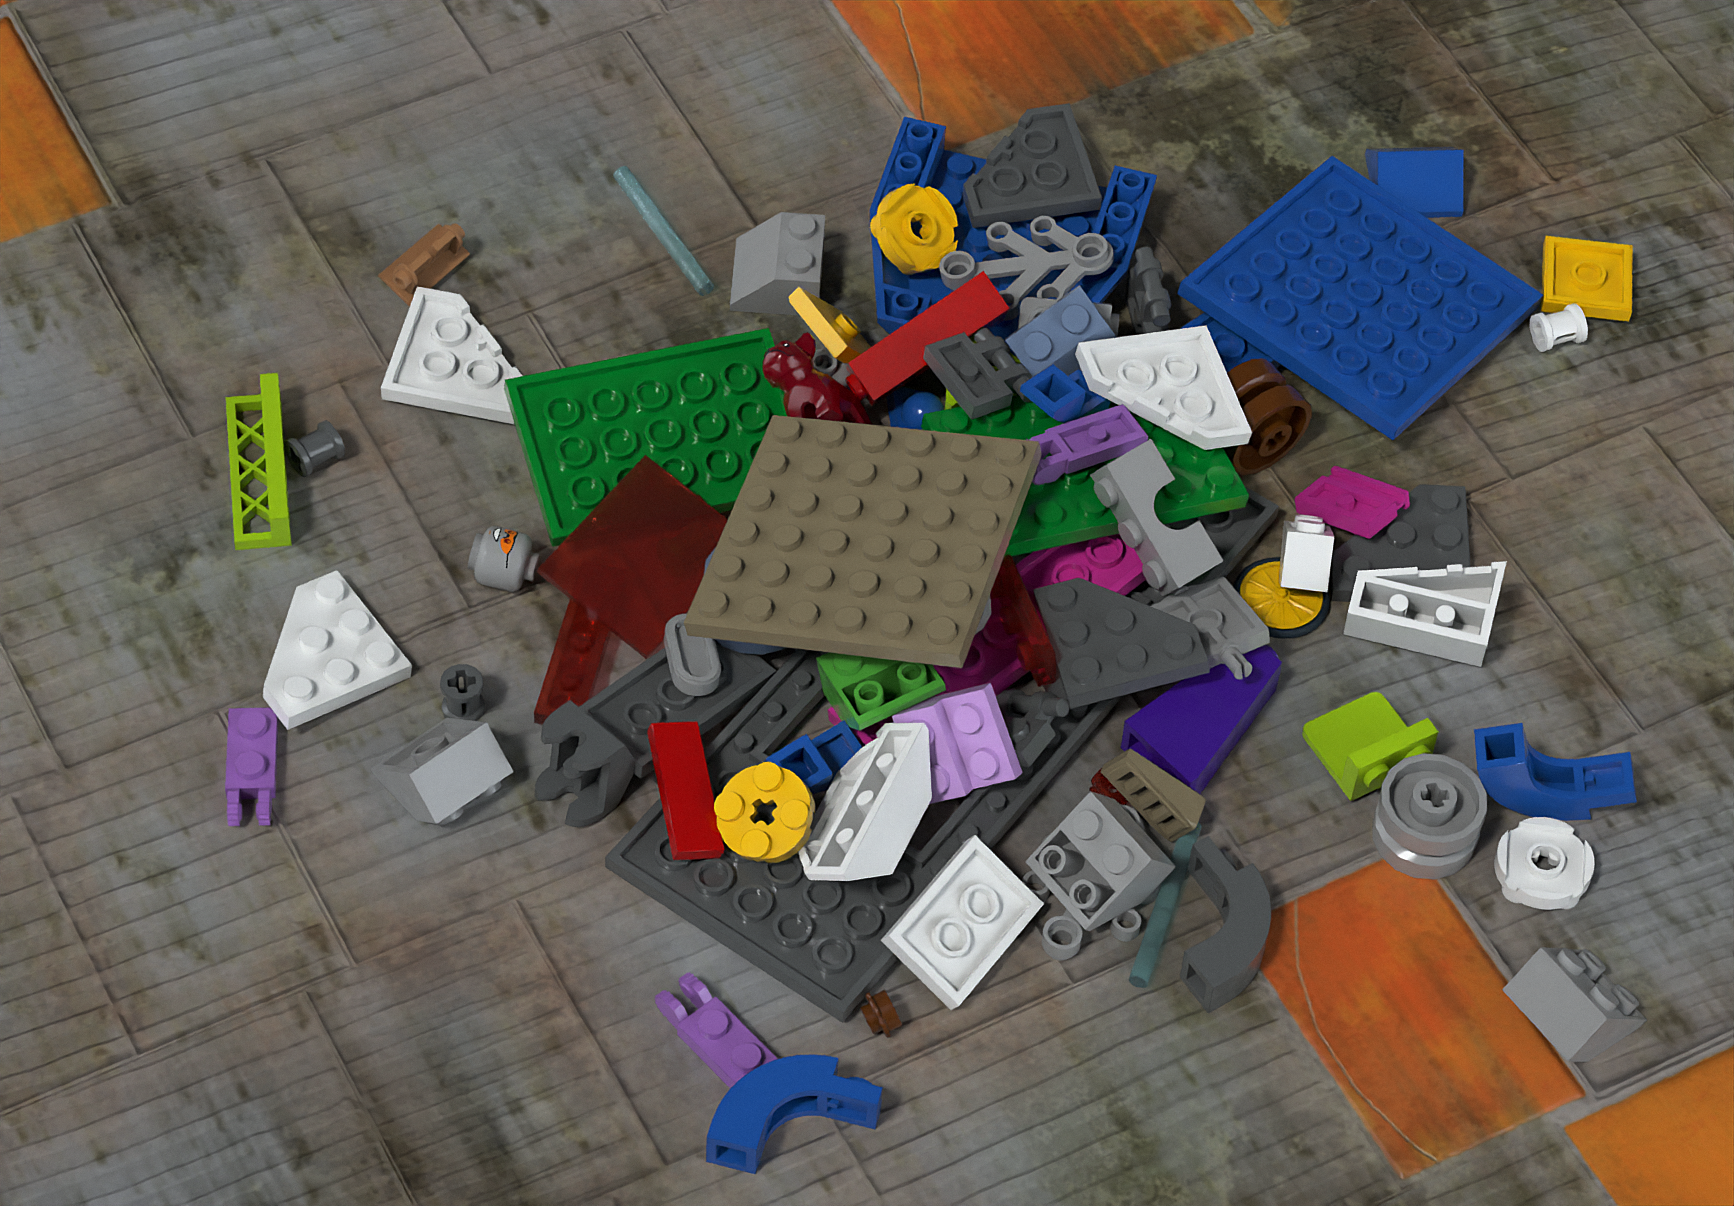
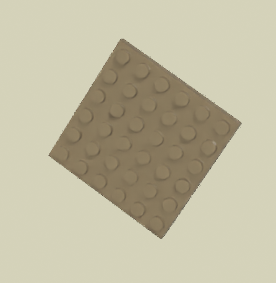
M773 415L684 620L687 636L962 668L1042 456L1039 441Z

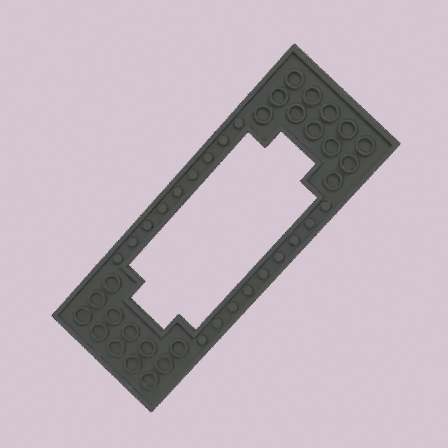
M1245 487L1249 493L1246 507L1163 524L1168 528L1181 530L1200 520L1223 559V562L1186 583L1184 586L1203 584L1222 575L1226 577L1277 518L1279 506ZM1147 580L1126 595V597L1148 606L1159 603L1168 596L1167 594L1162 596L1159 590L1153 588ZM797 649L707 746L704 754L714 802L717 796L722 793L725 785L737 773L748 767L765 762V759L771 755L824 697L816 658L828 652ZM1124 695L1069 709L1065 717H1055L1050 725L1056 735L1030 767L1020 766L1023 773L1014 780L975 788L920 852L907 845L893 874L851 881L809 880L804 873V867L798 852L792 857L777 863L750 861L735 853L727 846L724 840V852L720 858L673 860L661 798L606 855L605 867L843 1023L862 1001L866 993L874 987L898 959L881 941L886 933L967 839L976 835L991 850ZM774 802L770 805L762 803L757 808L758 813L754 817L755 823L762 820L767 825L771 824L775 820L772 816V811L777 808Z

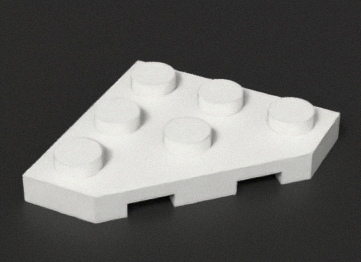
M417 286L381 386V397L383 400L514 424L504 391L505 379L523 375L516 366L512 368L502 355L500 345L484 324L479 325L470 313V306L461 294Z
M1207 325L1078 343L1075 356L1090 391L1117 405H1125L1129 411L1204 450L1248 444L1252 431Z
M336 570L296 587L264 683L263 698L286 729L289 730L410 678L412 664Z

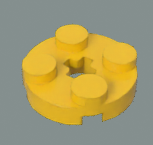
M906 184L889 192L880 202L877 214L871 219V232L877 238L883 253L906 275L926 273L939 268L941 259L946 254L956 251L958 240L953 242L955 236L953 228L958 226L956 213L948 199L937 189L930 186L922 188L914 186L915 184ZM919 221L922 228L919 233L922 239L914 235L911 229V222Z
M763 762L759 765L748 767L732 777L723 788L722 793L717 796L714 802V811L717 815V827L722 839L735 853L750 861L777 863L795 855L809 840L812 832L810 826L813 820V812L815 813V801L808 786L795 773L779 767L775 763ZM774 802L777 806L772 811V816L775 820L769 825L762 820L755 823L754 817L758 813L757 808L762 803L770 805Z

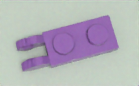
M1123 404L1046 429L1045 433L1029 439L1030 441H1039L1042 453L1032 482L1038 486L1044 485L1046 482L1051 483L1056 481L1064 472L1069 474L1122 456L1146 442L1148 435ZM1049 452L1052 454L1051 456H1048V457H1046V459L1043 460V458H1044Z
M229 708L225 781L228 826H240L243 814L241 799H258L256 818L259 821V825H271L272 798H276L278 717L271 708Z
M687 972L678 980L684 995L698 1008L691 1015L688 1016L682 1003L673 994H670L669 991L663 990L655 996L654 999L657 1007L663 1016L677 1029V1035L729 1088L750 1071L763 1064L777 1060V1057L716 996L712 998L707 987L693 973Z

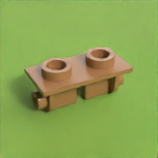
M438 223L383 270L378 277L410 307L417 286L431 289L470 255L462 246V239L465 237L464 230L456 223H453L451 226L444 225L443 227Z

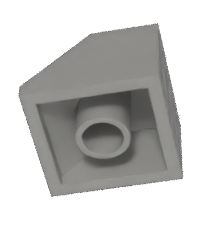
M780 212L737 237L730 311L800 316L788 298L798 287L820 298L825 215Z
M445 718L370 768L379 782L417 821L445 825L457 819L463 813L462 806L474 798L482 799L495 793L502 786L500 781L514 772L487 722Z

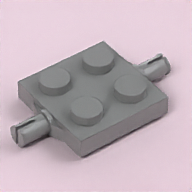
M1223 575L1203 584L1188 587L1183 585L1168 593V596L1161 602L1151 606L1195 624L1208 659L1209 669L1221 663L1225 664L1236 679H1243L1242 674L1246 678L1252 672L1251 663L1242 654L1270 643L1269 628Z

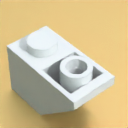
M1295 515L1294 522L1284 521L1279 571L1280 587L1327 592L1334 535L1330 526L1322 523L1323 518L1311 515Z

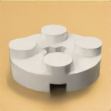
M1533 817L1519 822L1518 828L1511 830L1509 833L1507 830L1501 837L1495 855L1494 868L1497 879L1502 885L1503 895L1513 903H1522L1537 909L1552 910L1575 907L1579 898L1587 890L1594 871V855L1590 845L1586 840L1583 845L1581 840L1573 835L1574 828L1557 819ZM1539 856L1548 857V863L1556 866V868L1543 870L1534 863H1537Z

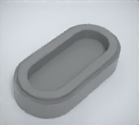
M679 614L667 622L664 634V646L672 681L685 694L693 696L707 695L717 688L720 680L721 664L715 639L687 636L684 626L687 614Z

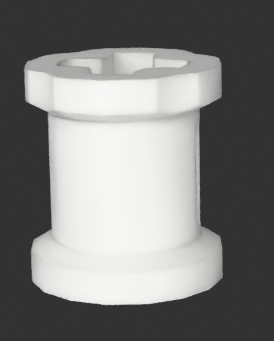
M1574 303L1567 305L1563 311L1548 315L1538 313L1530 318L1532 339L1540 352L1552 349L1553 345L1571 340L1574 343L1584 342L1588 335L1585 315L1580 306Z

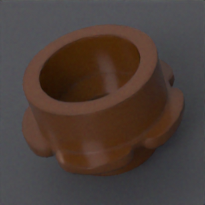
M885 989L873 996L867 992L865 996L869 1003L860 1007L872 1033L875 1034L883 1030L887 1038L891 1037L890 1032L902 1026V1023Z

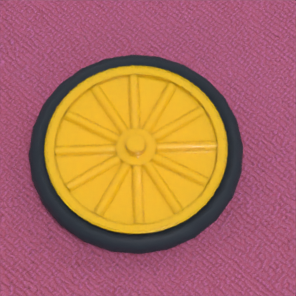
M1281 557L1265 558L1245 567L1237 576L1233 588L1269 628V637L1280 639L1300 637L1315 630L1324 621L1330 605L1328 590L1327 592L1280 587L1279 571Z

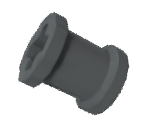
M327 420L318 423L317 430L300 439L290 438L284 442L285 452L291 465L302 477L312 474V468L332 457L337 460L345 456L343 441L337 430Z
M458 664L451 666L442 674L440 688L445 696L442 701L444 718L477 721L484 715L485 702L481 695L484 684L481 672L475 667L468 664ZM459 677H463L464 687L459 688ZM461 703H466L467 712L465 714L462 713Z

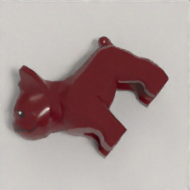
M808 332L804 333L795 343L785 340L774 347L768 348L764 355L762 371L772 388H780L784 392L783 404L788 417L873 425L861 402L850 390L830 375L822 373L814 367L812 359L816 352V341Z

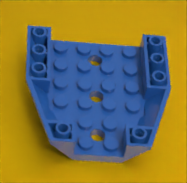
M904 117L870 208V223L871 219L877 214L880 202L889 192L906 184H915L914 186L922 188L930 186L937 189L948 199L956 213L958 226L953 228L955 235L953 242L958 240L956 251L969 253L975 263L1019 257L1009 250L996 252L989 248L986 230L989 226L972 227L963 199V184L973 173L977 174L986 164V159L944 150L946 126ZM1115 165L1108 187L1098 186L1102 196L1100 210L1052 216L1056 221V225L1077 237L1086 233L1100 234L1113 248L1114 260L1111 266L1100 274L1085 275L1070 291L1080 285L1092 303H1103L1126 276L1157 175ZM1034 219L1008 223L1012 227V231L1034 243L1030 231V224ZM919 221L911 222V229L914 235L922 239L919 233L922 228ZM1042 229L1039 232L1044 233L1049 231V229ZM871 232L877 323L887 333L891 334L953 291L943 284L939 268L926 273L903 274L885 256L877 238ZM998 235L995 238L1000 239L1005 237V235ZM1055 244L1039 246L1049 253L1064 251ZM1065 269L1052 270L1024 298L1037 297L1038 290L1046 284H1052ZM1020 275L992 278L990 281L999 292L1006 290ZM1020 314L1012 320H1003L991 328L990 331L995 337H1001L1005 341L1006 337L1018 329ZM1010 348V352L1015 356V353Z

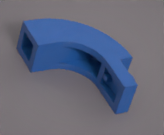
M1523 723L1474 729L1477 771L1480 781L1486 792L1495 801L1510 810L1531 817H1548L1564 821L1591 819V808L1637 802L1633 761L1630 752L1581 759H1560L1546 756L1532 748L1526 738Z
M814 1054L795 1055L763 1064L738 1080L718 1105L707 1134L706 1162L756 1174L764 1146L770 1135L785 1122L803 1116H822L876 1129L881 1113L883 1087L875 1086L859 1077L843 1078L837 1076V1057Z

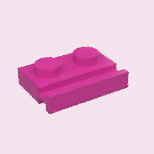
M1336 465L1331 468V475L1329 477L1322 475L1295 497L1296 513L1323 518L1322 523L1368 539L1372 538L1397 517L1398 509H1407L1410 506L1409 491Z

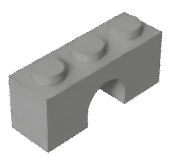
M1152 439L1090 474L1095 482L1094 490L1098 499L1104 506L1111 509L1119 523L1118 531L1126 545L1134 548L1143 563L1142 571L1146 580L1153 588L1158 589L1162 596L1180 588L1223 562L1222 557L1200 520L1184 529L1175 530L1166 527L1157 518L1154 511L1155 496L1163 486L1172 482L1175 478Z

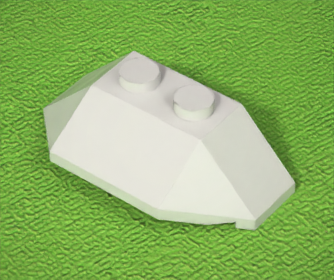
M885 723L876 732L878 738L862 747L837 772L813 816L810 826L812 832L809 840L798 851L804 867V873L809 880L851 881L893 874L932 799L929 729L924 723Z

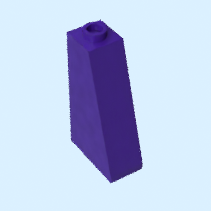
M1265 644L1242 654L1252 665V672L1246 678L1242 674L1243 679H1236L1229 668L1221 663L1210 668V673L1181 680L1125 720L1120 748L1124 752L1128 749L1134 750L1201 794L1276 691L1282 661L1279 660L1276 652L1269 645Z

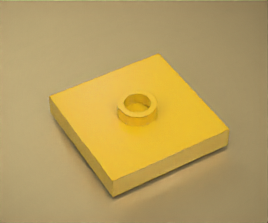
M1545 236L1542 262V294L1544 296L1541 301V312H1560L1567 305L1574 303L1580 306L1585 317L1629 322L1632 314L1633 245Z
M798 287L788 297L791 305L835 359L848 364V362L871 348L860 334L859 327L839 309L801 287Z

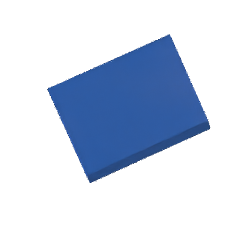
M1454 147L1366 149L1365 158L1370 181L1426 218L1462 217L1464 150Z

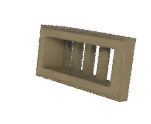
M1132 749L1126 750L1103 764L1101 773L1165 839L1173 842L1196 828L1206 802L1202 795Z

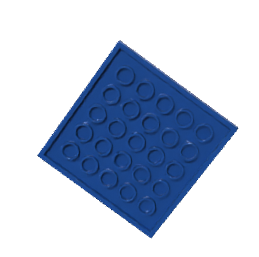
M1334 156L1328 158L1184 278L1180 283L1177 293L1391 440L1398 437L1540 306L1544 296Z

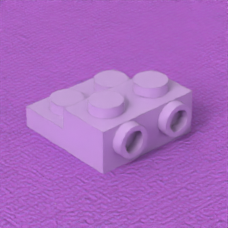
M991 683L930 697L892 715L894 721L892 723H924L929 729L932 799L929 804L966 796L975 788L1014 780L1023 773Z

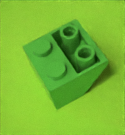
M830 652L816 658L824 695L840 720H844L848 727L859 731L946 690L945 683L931 664Z

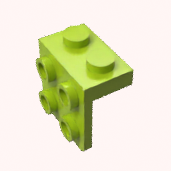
M1371 692L1305 723L1302 736L1348 799L1353 801L1380 788L1389 770L1404 758L1423 753L1433 754L1439 731L1429 718L1407 727L1381 693Z

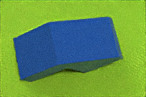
M1052 364L1020 387L1022 394L1050 417L1062 423L1106 410L1110 405V400L1089 390L1084 375L1079 369L1067 376Z
M843 720L810 740L807 734L803 735L767 757L765 762H772L779 767L792 771L808 786L812 794H816L829 789L837 772L862 746Z

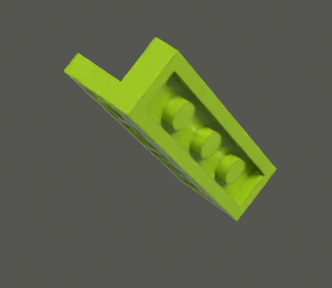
M278 373L260 374L261 394L225 397L235 550L292 546L282 403ZM262 410V418L251 428L237 420L236 412ZM251 442L265 450V453L253 464L239 455ZM240 469H242L243 471H245V472L242 473L241 475H240ZM254 478L267 486V490L256 500L241 491ZM242 505L246 507V509L243 512ZM255 515H258L270 523L271 531L244 534L243 526Z

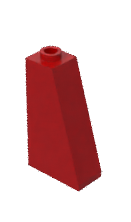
M982 271L848 362L846 369L850 375L845 378V381L859 401L866 397L871 406H873L930 369L923 359L926 345L963 332L970 338L983 328L990 330L1003 321L1010 308L986 273Z

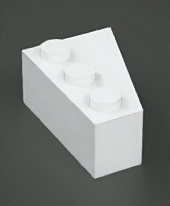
M1507 561L1492 562L1491 566L1462 568V564L1447 565L1446 569L1418 571L1417 567L1358 571L1343 634L1481 667Z

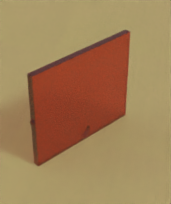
M645 455L538 568L537 573L584 609L589 617L598 620L647 659L664 641L667 622L676 615L688 613L703 579L706 559L717 546L728 519L703 501L700 495L694 494Z

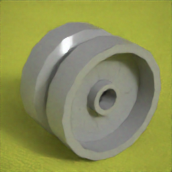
M1426 753L1404 758L1393 766L1385 777L1372 822V839L1380 856L1395 870L1413 878L1439 879L1454 875L1469 863L1477 847L1480 829L1487 813V793L1479 777L1464 763L1453 758Z

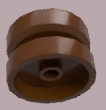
M1264 358L1251 359L1227 372L1252 431L1248 444L1223 447L1236 472L1241 475L1256 474L1283 458L1299 442L1307 430L1312 417L1311 404L1295 388L1286 385L1285 377L1272 363Z

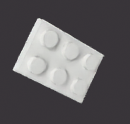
M974 835L964 842L881 941L952 1010L960 1006L1044 903Z

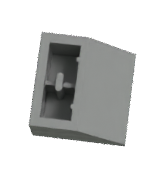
M1092 791L1086 795L1025 861L1086 931H1091L1142 903L1176 867L1115 799Z
M1541 947L1502 989L1568 1062L1590 1061L1640 1028L1647 1021L1636 1008L1639 1002L1635 996L1625 987L1619 984L1614 985L1603 973L1606 969L1603 962L1586 949Z

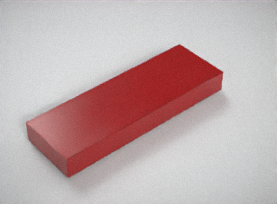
M698 721L651 723L647 734L673 860L720 858L724 852V845L721 833L717 827L714 797Z

